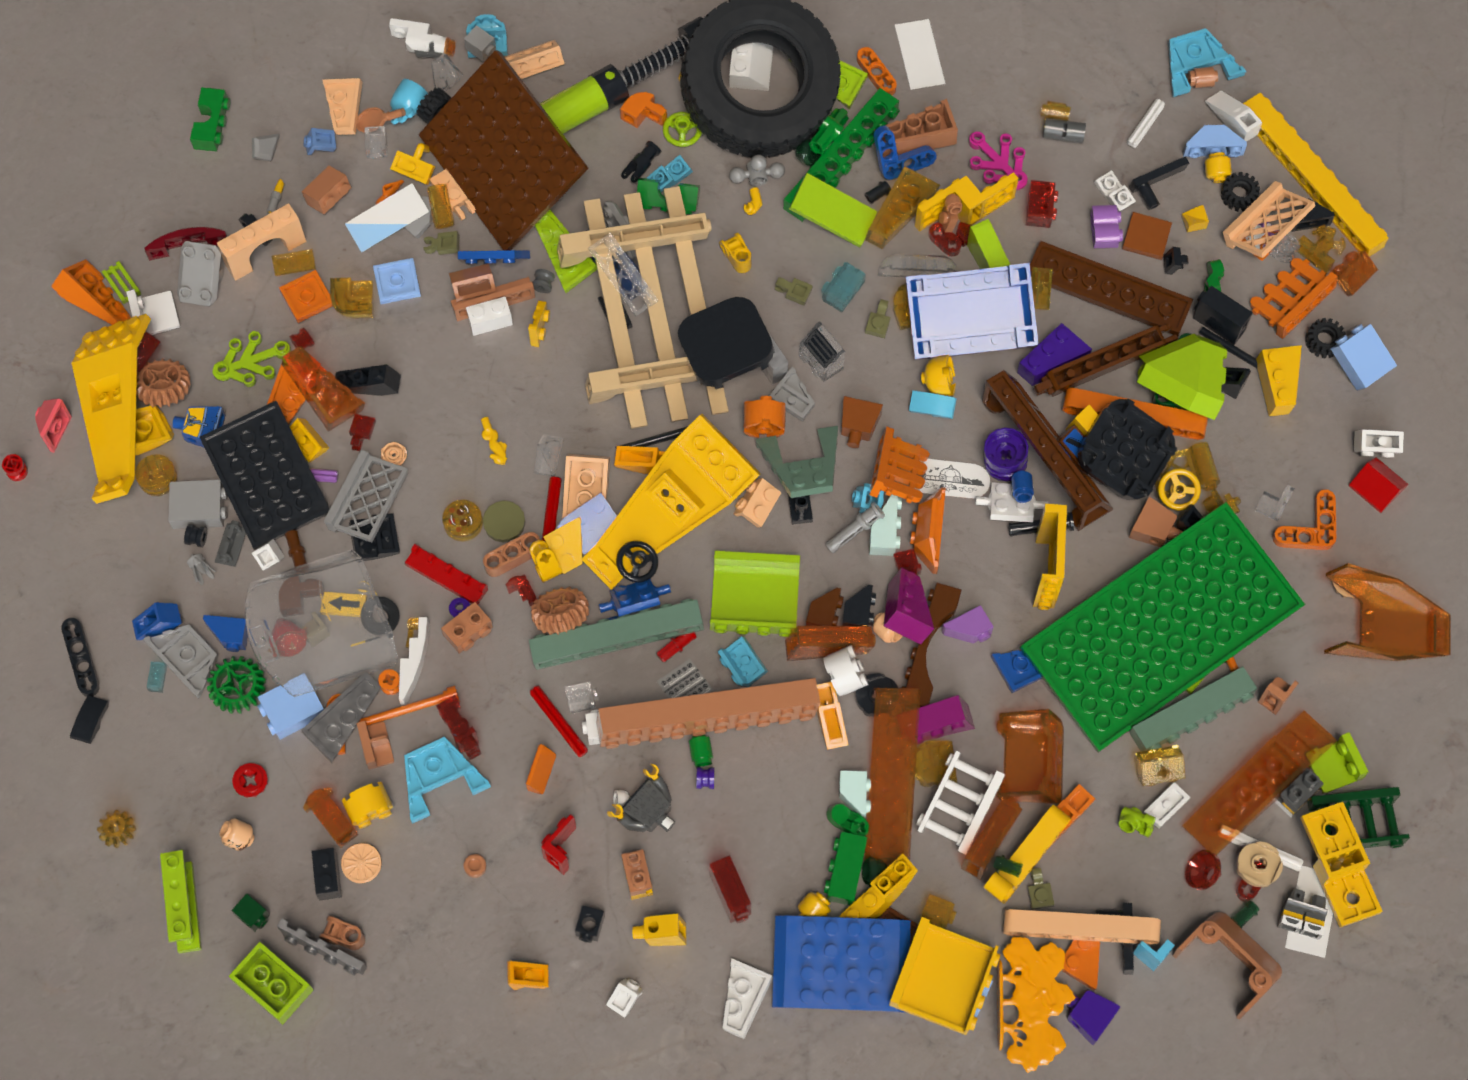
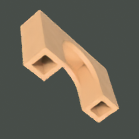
M289 203L217 242L225 266L235 281L253 271L249 258L251 253L262 243L270 239L280 238L287 250L290 251L306 242L300 220Z

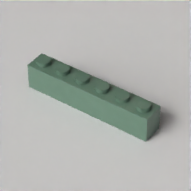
M1241 667L1133 726L1129 734L1143 755L1148 752L1154 754L1162 748L1161 745L1167 742L1169 744L1176 742L1181 738V734L1185 732L1190 734L1199 728V724L1203 722L1208 724L1214 721L1219 713L1224 712L1226 714L1232 711L1239 702L1247 703L1254 698L1253 695L1257 687L1245 668Z

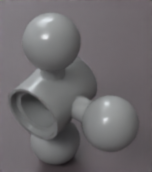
M755 155L747 163V171L740 167H735L730 171L729 176L734 183H741L745 178L749 177L752 186H761L767 183V175H771L775 179L781 178L785 173V168L778 162L773 163L770 168H765L767 164L766 158L762 155Z

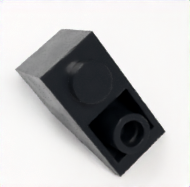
M867 585L845 602L842 630L868 632V625L873 626L874 613H870V606H875L876 593L872 592L873 585Z

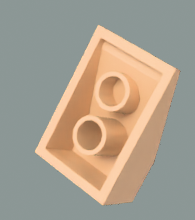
M568 454L566 456L562 519L600 493H602L607 501L610 457Z

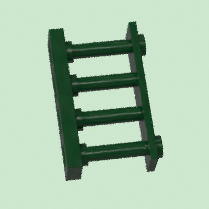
M1399 787L1312 796L1307 802L1309 811H1317L1343 802L1350 818L1349 809L1351 806L1359 805L1363 810L1368 834L1367 839H1360L1363 848L1389 845L1390 848L1403 847L1410 838L1409 834L1399 835L1393 804L1401 795ZM1381 803L1384 806L1390 836L1377 837L1371 809L1373 804ZM1325 826L1326 833L1332 836L1331 826Z

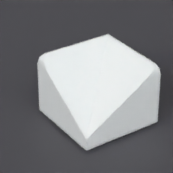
M274 539L252 552V555L263 571L284 558V554Z

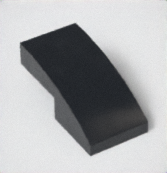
M88 695L77 715L70 738L91 744L100 729L99 722L109 707L108 701Z

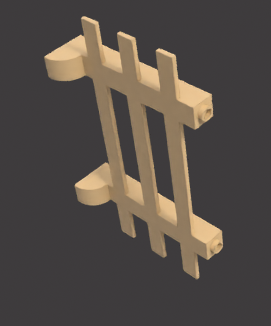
M680 186L663 189L669 214L667 219L646 222L640 192L624 195L629 224L606 228L600 198L583 201L589 231L560 235L557 245L561 268L579 264L587 257L595 256L618 368L588 373L585 383L589 404H594L611 399L616 394L623 393L631 429L648 425L640 390L664 387L671 422L688 419L681 384L697 381L687 357L675 359L652 247L675 244L690 315L706 309L692 241L707 239L709 231H711L710 219H706L705 213L686 215ZM635 250L658 356V362L635 365L612 259L613 253ZM706 386L712 415L728 413L724 388L715 389V387Z

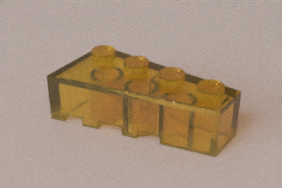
M904 166L871 224L865 240L883 249L916 216L918 204L922 200H928L934 196L940 184Z

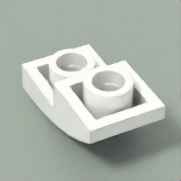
M1113 171L1108 172L1093 182L1110 205L1117 206V211H1122L1136 202L1126 185L1122 186Z

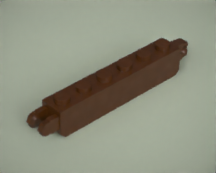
M1170 323L1158 327V325L1049 371L1045 377L1041 378L1042 383L1035 385L1033 390L1036 396L1048 392L1049 396L1052 395L1054 397L1065 392L1068 388H1075L1140 360L1139 356L1178 340V337L1175 334L1164 339L1162 333L1168 332L1173 328Z

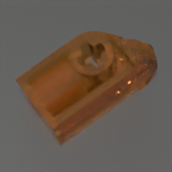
M331 788L315 790L308 795L303 809L306 813L312 810L334 841L342 848L357 837L358 833L330 798V795L334 793Z

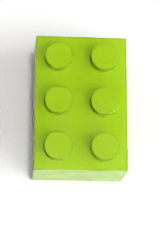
M261 942L253 948L229 975V978L282 1025L314 991L303 978Z

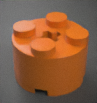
M761 396L760 400L744 402V433L746 435L759 438V434H766L767 437H779L784 434L786 423V407L784 402L772 400L771 396Z

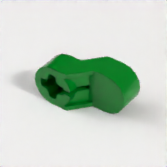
M1220 259L1207 262L1209 277L1204 282V290L1206 292L1211 285L1221 291L1219 281L1224 276L1225 270Z
M843 804L832 805L828 808L827 819L836 828L846 833L860 836L868 834L869 823L860 814L851 811Z

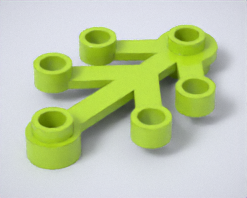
M252 331L248 336L249 343L240 360L233 362L237 352L242 350L241 341L233 338L229 342L230 349L224 360L214 365L213 375L220 381H227L231 378L244 383L247 387H252L256 383L254 375L252 373L241 374L237 372V370L244 368L262 375L267 380H271L275 377L274 368L269 365L263 367L255 363L274 356L279 359H286L291 354L290 346L285 341H279L273 348L252 355L257 345L262 341L260 333ZM254 336H258L257 340H252ZM238 343V347H232L233 344ZM279 347H285L283 350H278ZM222 368H226L224 372L219 371ZM269 370L272 371L270 375L265 374ZM252 378V381L246 382V379Z

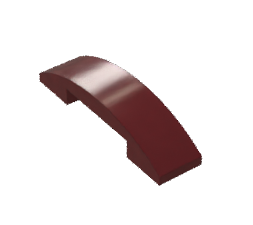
M209 227L180 229L155 239L145 247V252L150 261L169 257L168 249L182 247L185 241L207 242L218 247L217 242L226 238L227 234L223 230Z

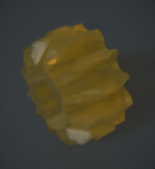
M114 810L113 816L106 812L107 819H99V822L102 824V826L97 827V831L101 833L99 839L105 841V845L108 847L113 844L115 848H119L120 842L127 846L126 839H134V836L130 833L136 831L135 825H132L134 819L128 817V813L125 811L120 814L118 810ZM116 826H118L119 829L117 832H115L114 829Z

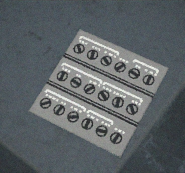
M688 659L656 681L668 698L705 694L713 691L691 659Z

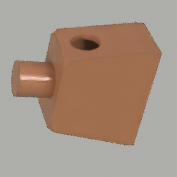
M1149 497L1129 538L1162 547L1167 538L1172 540L1184 531L1173 527L1177 519L1176 514Z

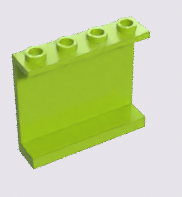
M715 551L710 630L721 634L732 631L740 635H746L749 632L757 633L761 636L779 634L781 637H790L796 635L800 555Z

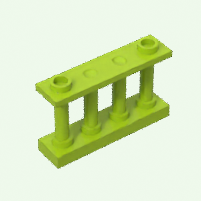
M183 850L161 853L160 860L169 943L177 941V951L179 954L202 950L193 863L191 861L184 862Z

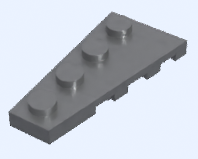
M365 672L307 724L301 732L332 763L380 691L381 686Z
M282 918L279 921L277 927L285 937L284 940L294 946L298 943L305 947L304 950L314 956L318 953L324 956L323 960L334 966L336 963L344 966L343 970L352 975H356V973L364 974L367 968L364 962L340 949L332 950V946L321 939L312 940L313 937L299 927L296 931L291 929L288 921Z

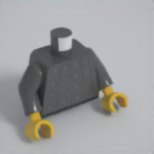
M650 763L653 767L652 773L649 774L645 768L643 773L651 777V780L647 778L623 806L612 804L616 808V813L607 811V815L617 818V821L630 831L653 832L659 825L668 832L675 824V821L668 816V813L671 811V795L667 784L661 775L658 774V767Z

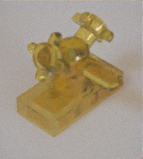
M1322 225L1312 231L1313 235L1317 234L1320 237L1316 243H1313L1303 235L1298 240L1295 250L1320 271L1323 270L1327 274L1335 262L1327 253L1333 248L1337 249L1338 255H1342L1346 242L1344 237H1341L1340 242L1334 241L1333 238L1336 230Z

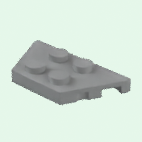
M190 625L179 627L176 630L162 632L163 634L151 638L150 636L143 639L144 642L185 686L199 698L207 683V678H209L210 672L217 661V653Z

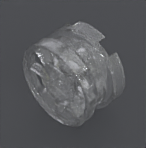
M1288 233L1269 251V254L1281 262L1289 263L1300 249V243L1294 236Z

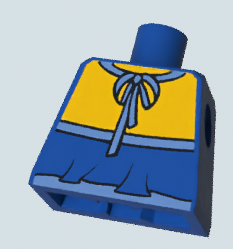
M219 406L189 407L186 417H174L173 428L182 430V436L186 442L204 448L200 436L223 426L226 415L223 408Z

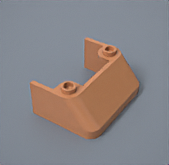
M1216 912L1204 921L1177 948L1173 956L1177 958L1197 937L1205 944H1214L1218 940L1224 944L1252 971L1248 983L1250 988L1257 994L1236 1016L1240 1020L1280 979L1282 969L1227 914Z

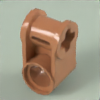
M332 916L327 917L328 923L323 934L319 936L320 939L328 943L340 945L351 950H359L365 944V936L357 926ZM358 934L356 941L348 942L350 935Z

